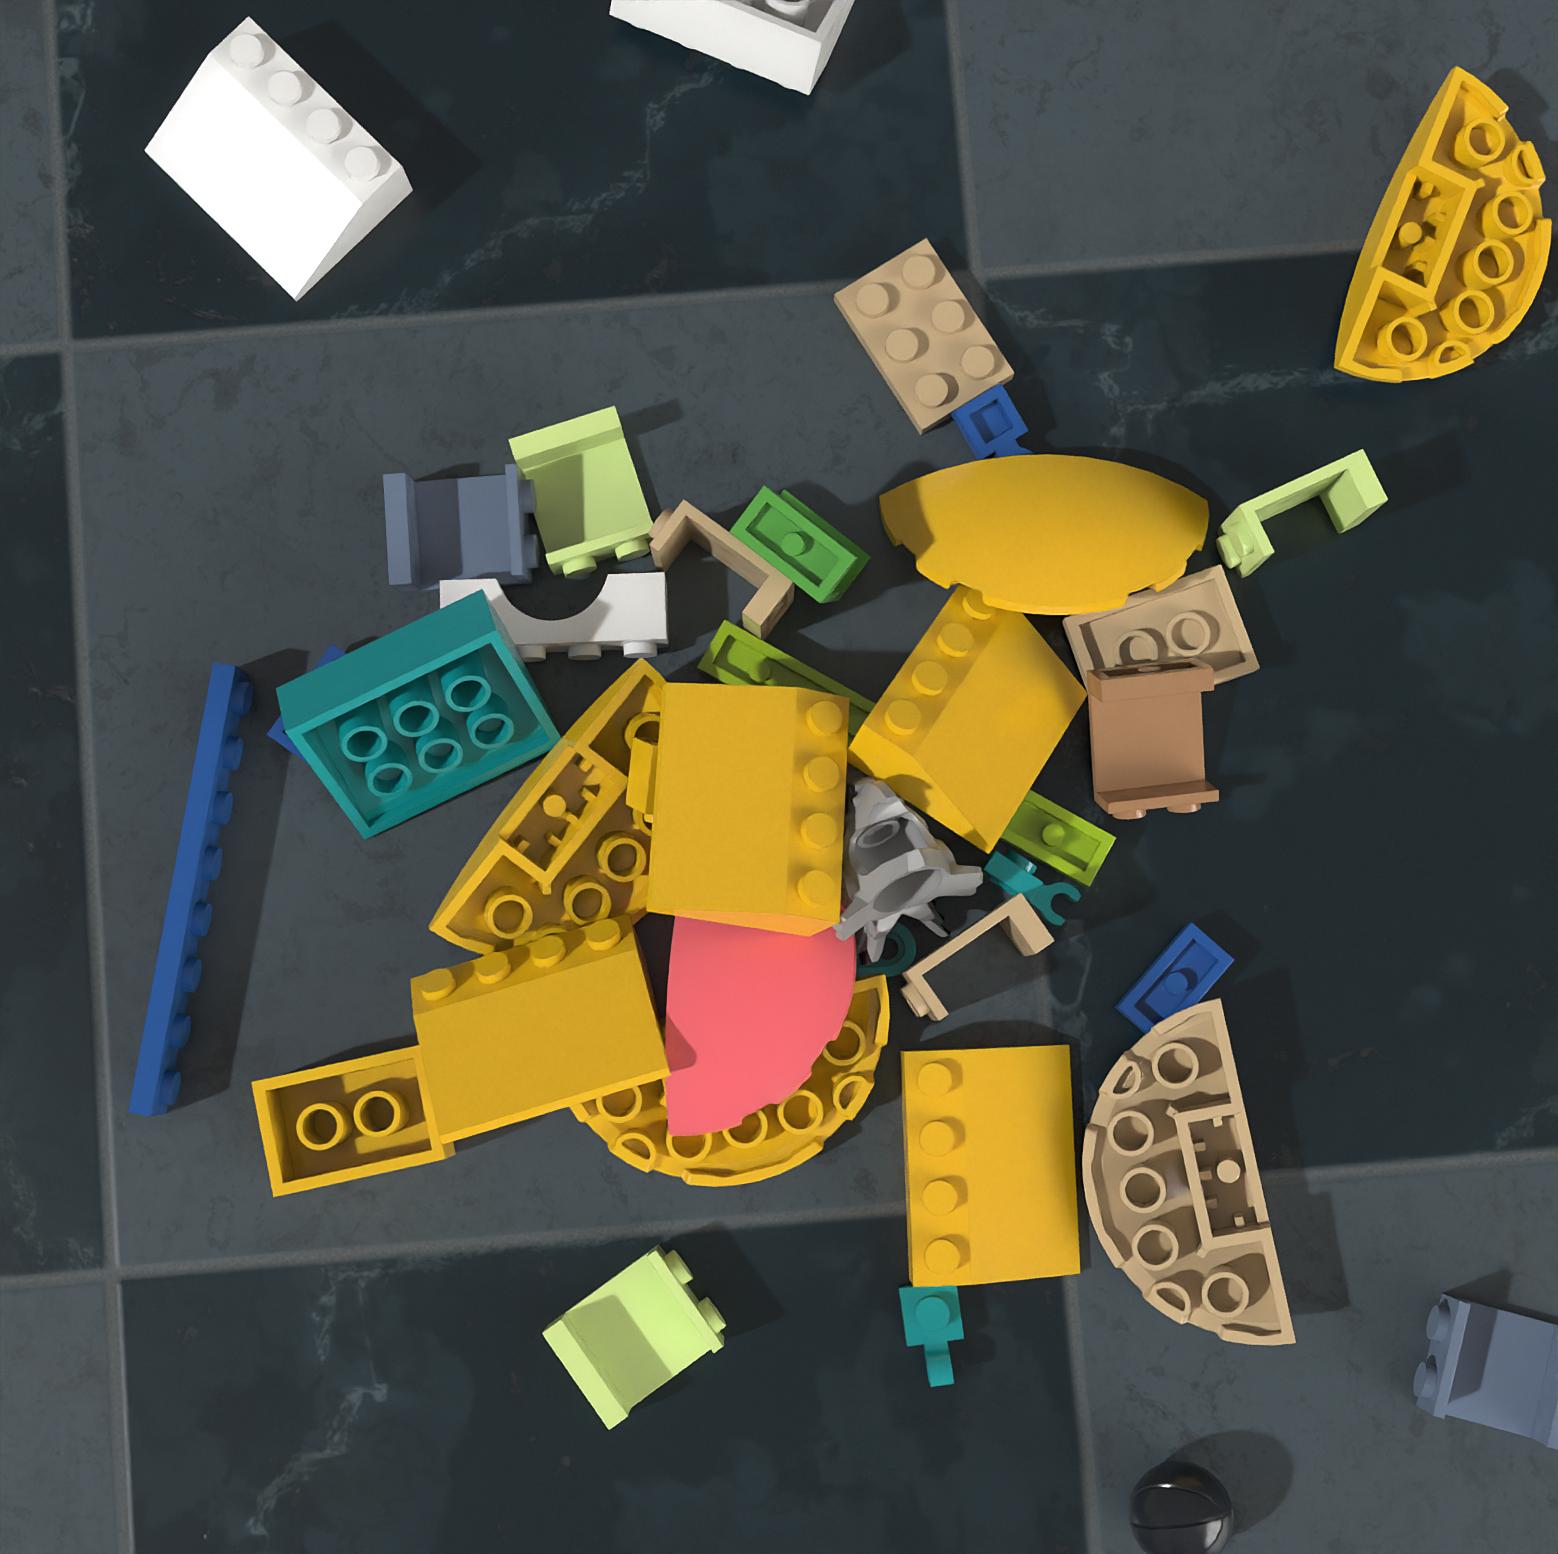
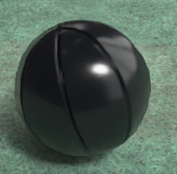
M1171 1461L1161 1463L1150 1469L1135 1485L1129 1502V1520L1136 1541L1147 1554H1220L1231 1536L1233 1509L1225 1487L1207 1469L1190 1462Z

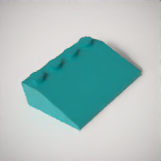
M483 589L276 688L286 734L364 840L552 750L562 738L513 640Z

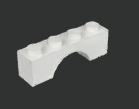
M664 572L608 574L600 594L588 608L570 618L555 621L532 618L517 610L508 601L496 578L440 580V609L483 589L505 625L523 662L546 660L547 652H568V658L572 660H594L601 658V650H624V657L649 658L657 656V648H669L668 594Z

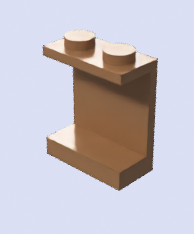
M1197 658L1087 670L1094 801L1117 819H1137L1144 817L1147 809L1167 807V810L1170 812L1188 813L1200 810L1201 803L1219 801V790L1205 780L1201 692L1214 690L1213 667Z

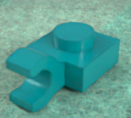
M1008 850L1005 856L997 851L993 852L981 868L983 876L1012 896L1022 893L1029 905L1040 914L1045 922L1054 926H1061L1065 919L1053 912L1051 908L1053 896L1062 894L1069 900L1077 902L1081 897L1079 891L1074 886L1064 882L1043 885L1042 881L1033 876L1037 867L1012 850Z
M899 1286L907 1347L924 1344L927 1374L931 1387L954 1384L947 1341L964 1339L957 1286Z

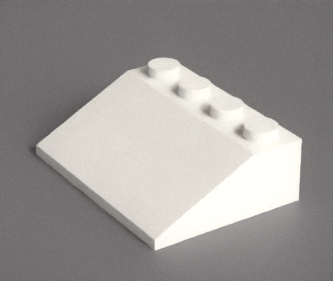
M612 0L609 15L627 21L635 27L649 30L676 41L687 48L696 49L728 62L736 68L745 69L770 79L785 88L794 89L809 95L829 60L855 0Z
M249 16L208 54L145 149V152L295 301H298L413 191L402 165Z

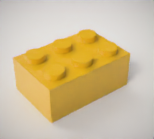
M419 1045L251 1082L273 1197L444 1160L456 1155L453 1141L442 1145L438 1137Z

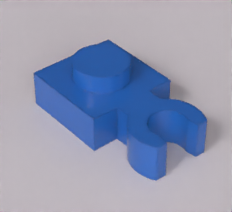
M1001 383L950 413L977 461L984 459L990 454L994 458L1034 455L1030 450L1019 447L1015 440L1028 432V429Z

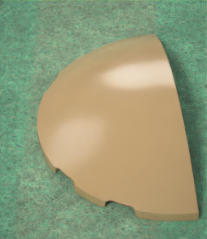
M1216 998L1180 1010L1155 1024L1150 1032L1143 1036L1130 1050L1125 1051L1108 1073L1098 1091L1099 1097L1094 1107L1091 1121L1087 1124L1085 1131L1082 1168L1086 1203L1099 1240L1116 1268H1121L1129 1279L1142 1291L1143 1298L1161 1313L1180 1324L1188 1322L1202 1329L1215 1332L1220 1339L1248 1345L1296 1343L1221 999Z

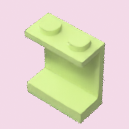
M615 406L508 439L514 459L518 467L526 475V480L533 479L537 501L534 516L547 553L545 555L548 565L554 576L564 573L565 578L583 576L597 569L596 562L617 556L618 561H628L639 558L650 551L649 544L653 538L649 536V531L653 526V521L651 520Z
M1361 449L1239 505L1216 530L1219 538L1216 539V546L1225 565L1230 569L1235 567L1240 579L1250 575L1275 552L1260 522L1318 495L1338 534L1357 526L1371 515L1388 498L1364 450Z
M659 1244L548 1324L542 1332L549 1345L609 1430L628 1417L631 1408L709 1350L715 1353L724 1345V1336L720 1330L727 1325L723 1317L708 1297L699 1302L686 1284L693 1279V1276L677 1252L672 1250L666 1255Z

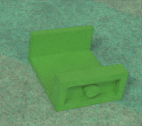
M765 485L729 531L820 604L839 601L872 558V556L786 489L779 495Z

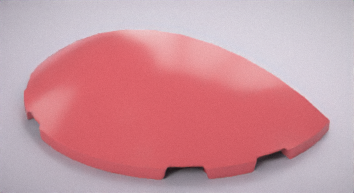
M840 902V915H841V914L844 912V910H843V907H842L841 902ZM675 916L667 986L665 1051L671 1076L666 1077L668 1130L671 1136H695L739 1126L742 1124L743 1117L756 1112L769 1103L780 1104L812 1075L811 1065L821 1054L827 1042L837 1039L849 1010L856 977L857 948L855 933L847 940L841 941L835 936L837 931L833 927L809 937Z

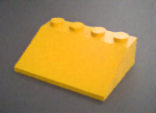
M959 584L862 724L847 750V762L868 776H872L875 780L884 781L894 793L989 854L1088 693L1022 612L988 606L983 602L981 591Z
M670 682L662 686L646 911L809 937L840 922L849 697L800 687Z
M629 913L611 919H601L591 925L561 934L545 936L537 941L501 952L488 953L481 958L444 969H435L410 979L413 1018L438 1137L442 1145L671 1076L647 962Z
M1069 1045L900 1050L909 1279L913 1287L976 1285L1080 1274Z

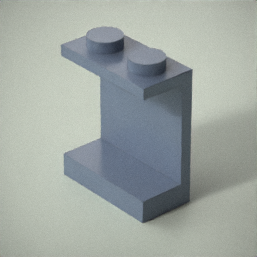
M505 464V475L415 482L406 473L383 474L389 585L405 594L440 591V580L496 578L500 586L532 584L531 568H538L540 565L538 538L536 534L529 535L528 513L536 512V490L533 479L526 480V475L517 464Z
M1442 1293L1439 1306L1435 1305L1432 1308L1427 1321V1337L1431 1340L1427 1360L1419 1364L1414 1377L1413 1390L1415 1396L1418 1397L1416 1406L1435 1417L1444 1419L1445 1415L1468 1420L1530 1437L1546 1447L1558 1450V1324Z

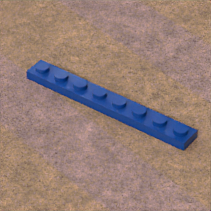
M213 662L128 1113L145 1116L167 1114L168 1105H174L180 1090L181 1074L179 1071H175L178 1050L179 1048H185L191 1031V1016L185 1014L189 992L194 993L201 978L202 962L196 958L199 938L200 936H206L212 919L211 903H206L210 880L215 881L218 878L222 865V849L217 847L220 826L227 825L232 812L233 796L231 792H227L231 770L238 769L242 758L243 740L241 737H237L241 715L246 716L249 713L253 699V685L251 682H248L249 674L234 665Z

